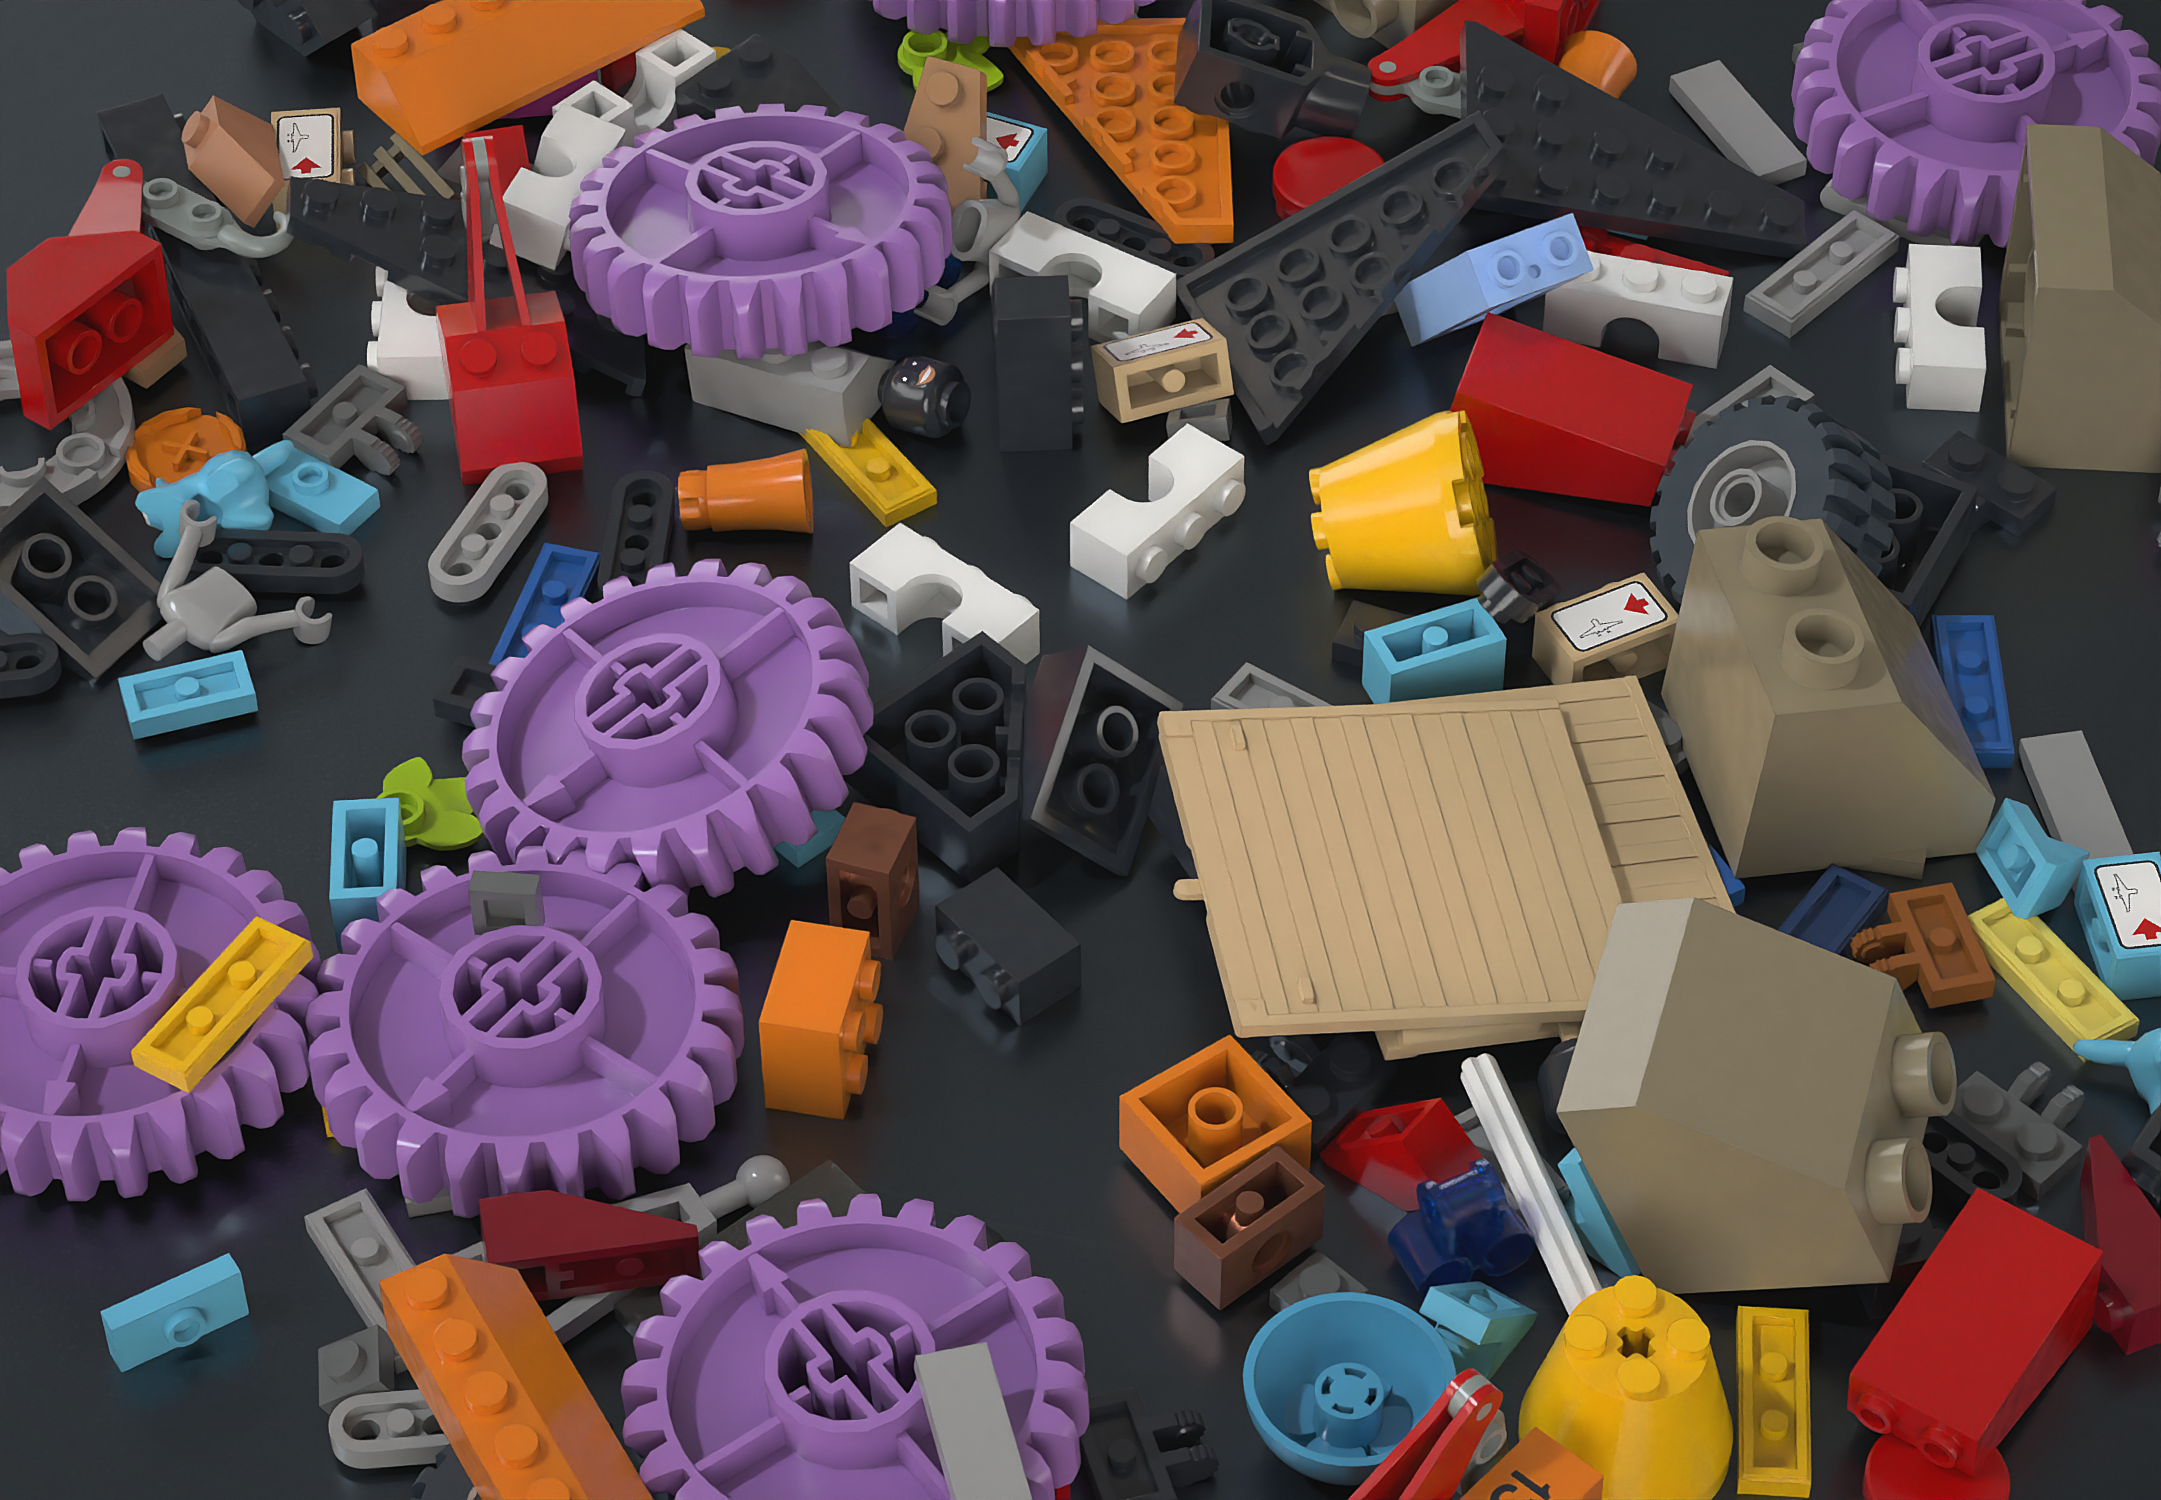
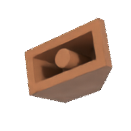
M213 95L202 112L196 111L190 116L183 129L182 142L185 147L188 169L244 224L254 228L285 185L273 125Z

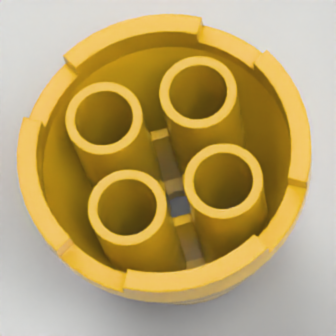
M1448 410L1435 413L1330 464L1310 469L1309 479L1313 499L1316 505H1321L1322 512L1311 514L1312 530L1318 550L1327 548L1330 550V554L1326 555V568L1333 591L1347 588L1470 596L1482 594L1476 581L1498 559L1494 521L1492 517L1489 518L1487 497L1481 478L1484 477L1483 465L1474 432L1465 411L1452 413Z
M1625 1276L1615 1286L1601 1289L1589 1295L1570 1314L1525 1393L1519 1414V1442L1534 1427L1540 1429L1604 1475L1601 1500H1712L1722 1486L1729 1469L1733 1445V1425L1709 1342L1710 1333L1708 1327L1685 1301L1670 1292L1656 1288L1651 1280L1642 1276Z

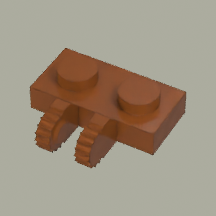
M1952 882L1890 893L1887 912L1892 923L1878 925L1876 928L1863 929L1862 932L1856 933V936L1852 938L1850 943V949L1858 962L1862 961L1863 964L1870 962V968L1895 977L1902 991L1915 981H1918L1929 1008L1993 997L1996 979ZM1902 950H1904L1905 953H1906V954L1897 955V954L1900 953Z

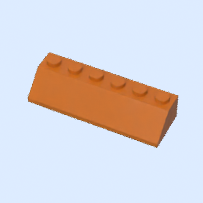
M442 0L351 44L358 99L423 156L464 136L466 133H470L705 17L704 6L701 0Z
M445 1253L379 1281L387 1333L482 1500H654L517 1269Z

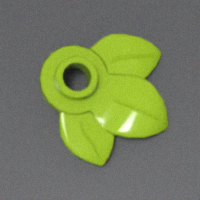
M936 30L929 35L910 31L905 35L903 43L898 49V64L904 72L913 76V87L915 90H917L927 55L982 71L987 75V92L1001 85L1004 80L1002 72L982 55L990 47L988 36L977 35L970 44H961L948 41V32L942 33Z
M415 757L392 769L383 780V793L376 799L399 797L406 847L418 843L439 851L456 850L468 847L485 836L480 822L475 817V813L466 797L464 781L466 777L433 779L427 763L421 757Z

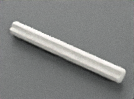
M1486 1053L1477 1058L1469 1057L1462 1063L1461 1081L1570 1316L1583 1299L1601 1290L1602 1287L1496 1059Z

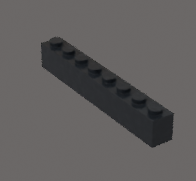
M163 94L96 112L104 156L108 163L119 159L136 161L142 167L145 181L149 182L158 178H167L226 208L225 204L188 169L185 147L182 142V133L186 121L182 113L172 114ZM145 221V236L161 243L167 285L233 421L242 429L245 444L285 433L311 409L310 399L318 397V389L309 364L299 365L297 362L299 360V351L291 328L289 326L280 328L278 324L281 322L273 292L271 289L262 291L260 288L262 287V278L256 259L238 255L221 247L212 250L197 249L193 245Z

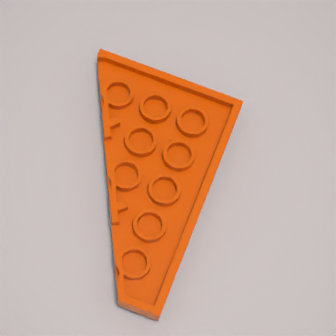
M1136 18L1117 24H1110L1102 19H1098L1097 33L1074 38L1067 31H1061L1056 33L1055 43L1046 45H1033L1028 37H1016L1014 45L1008 47L1154 220L1162 226L1175 244L1233 243L1234 223L1229 122L1211 115L1195 114L1186 107L1173 103L1178 35L1186 18Z

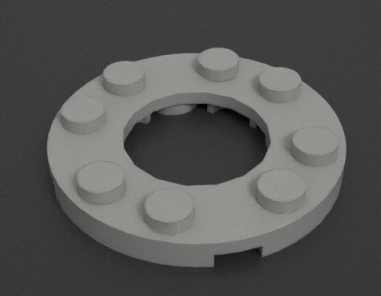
M11 340L0 341V401L21 398ZM121 377L69 416L72 422V435L59 443L56 455L45 462V457L38 458L37 466L23 471L7 472L3 466H0V514L43 476L74 505L78 506V504L103 489L117 475L126 462L125 453L128 446L133 447L135 438V420L131 397Z

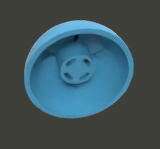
M1356 1292L1322 1294L1296 1302L1280 1311L1256 1334L1247 1352L1243 1368L1246 1405L1253 1425L1268 1448L1281 1461L1302 1475L1324 1483L1342 1486L1362 1485L1427 1414L1449 1383L1456 1377V1368L1448 1346L1427 1320L1415 1311L1393 1300Z

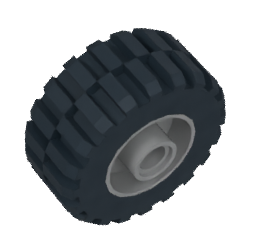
M1772 395L1749 399L1748 407L1738 403L1720 411L1721 418L1715 423L1705 421L1693 432L1696 438L1687 448L1681 445L1671 459L1676 464L1670 475H1663L1657 488V494L1661 496L1658 506L1652 507L1650 528L1656 532V536L1650 538L1653 561L1658 564L1656 566L1657 575L1664 588L1672 592L1673 599L1679 604L1682 603L1698 530L1753 525L1756 521L1771 516H1786L1798 520L1821 518L1876 577H1878L1882 569V565L1878 563L1882 551L1890 550L1893 530L1888 527V522L1895 519V496L1889 492L1892 489V479L1887 465L1880 461V454L1871 443L1816 405L1808 404L1801 398L1787 395L1775 398Z

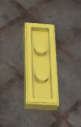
M2002 898L1967 916L1988 963L2073 1051V1045L2078 1040L2126 1041L2137 1035L2140 1020L2037 915L2026 920L2016 917L2005 899ZM2078 1055L2084 1063L2088 1061V1059Z

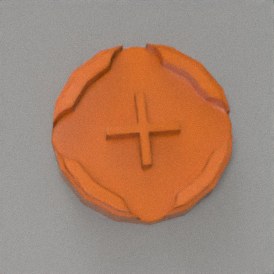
M185 407L162 412L143 422L134 432L135 440L133 447L129 445L125 453L131 484L139 492L156 488L155 481L158 477L163 478L166 482L173 483L190 474L199 472L207 461L219 453L231 450L247 452L242 429L229 416L216 412L217 418L210 415H202L201 408Z

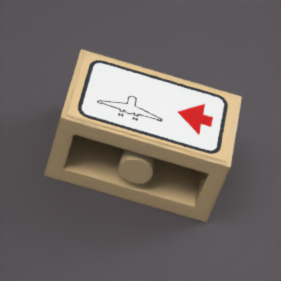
M340 108L271 112V124L274 129L285 183L273 200L274 213L281 211L286 214V198L290 176L356 185L354 168H346V165H356L357 162L354 130L343 131ZM276 222V228L279 231L280 225Z
M1203 318L1090 346L1099 402L1121 423L1234 395L1226 338Z
M1643 572L1620 582L1609 583L1601 589L1567 602L1556 603L1543 611L1537 612L1535 615L1532 657L1554 685L1605 680L1610 675L1614 678L1636 675L1637 679L1667 668L1679 615Z

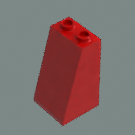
M1487 312L1450 409L1452 413L1465 411L1468 416L1484 470V477L1481 478L1485 484L1649 507L1662 476H1669L1676 464L1671 460L1677 450L1672 449L1673 443L1685 446L1696 416L1695 411L1686 409L1693 384Z
M1977 1187L1851 1371L1847 1410L1854 1413L1859 1421L1869 1429L1881 1434L1891 1433L1916 1446L1934 1464L1945 1468L1955 1467L1974 1477L1995 1447L1997 1448L2091 1328L2103 1251Z

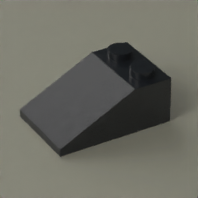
M757 34L752 35L675 88L677 119L694 114L703 120L716 118V109L740 106L744 113H753L757 111L760 104H784L785 112H797L803 105L827 107L828 116L834 118L844 112L795 57Z
M44 476L0 514V630L9 635L39 633L48 636L58 647L61 665L88 681L95 683L164 620L160 614V608L157 606V597L161 583Z
M1089 645L1042 656L1023 712V820L1120 877L1128 876L1150 810L1160 766L1165 764L1157 724L1159 712L1182 711L1184 704Z

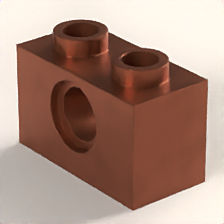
M854 802L826 857L830 926L870 932L871 955L893 961L920 905L916 817L900 814L887 808H877Z
M1276 1146L1174 1218V1269L1215 1307L1222 1310L1323 1238L1325 1186L1281 1147Z

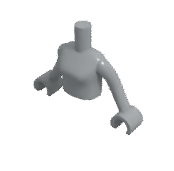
M974 137L971 144L979 148L976 159L971 164L964 163L962 169L990 181L998 198L979 201L965 200L958 205L952 215L953 245L950 253L962 261L976 262L973 271L946 290L937 285L926 289L929 292L926 303L921 308H914L913 313L940 326L950 322L959 302L984 287L990 281L989 250L1011 229L1021 216L1018 191L1004 171L1008 161L1007 151L979 137Z
M196 500L185 501L180 510L178 528L181 540L167 569L157 597V606L160 608V614L167 624L143 642L145 651L152 659L156 661L161 660L185 641L204 651L210 650L212 653H221L254 636L293 628L294 635L298 640L307 644H319L327 639L330 633L332 614L327 613L320 619H311L310 616L315 605V600L311 597L300 598L295 610L254 616L257 606L252 595L234 577L219 567H212L194 581L183 585L193 564L198 547H204L214 540L217 525L216 516H212L203 522H197L200 503Z

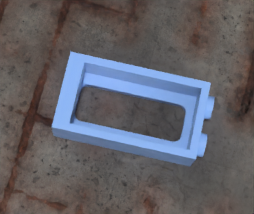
M1571 213L1468 250L1408 282L1394 301L1413 347L1481 322L1485 319L1487 312L1500 315L1518 308L1593 271L1594 268L1574 215Z

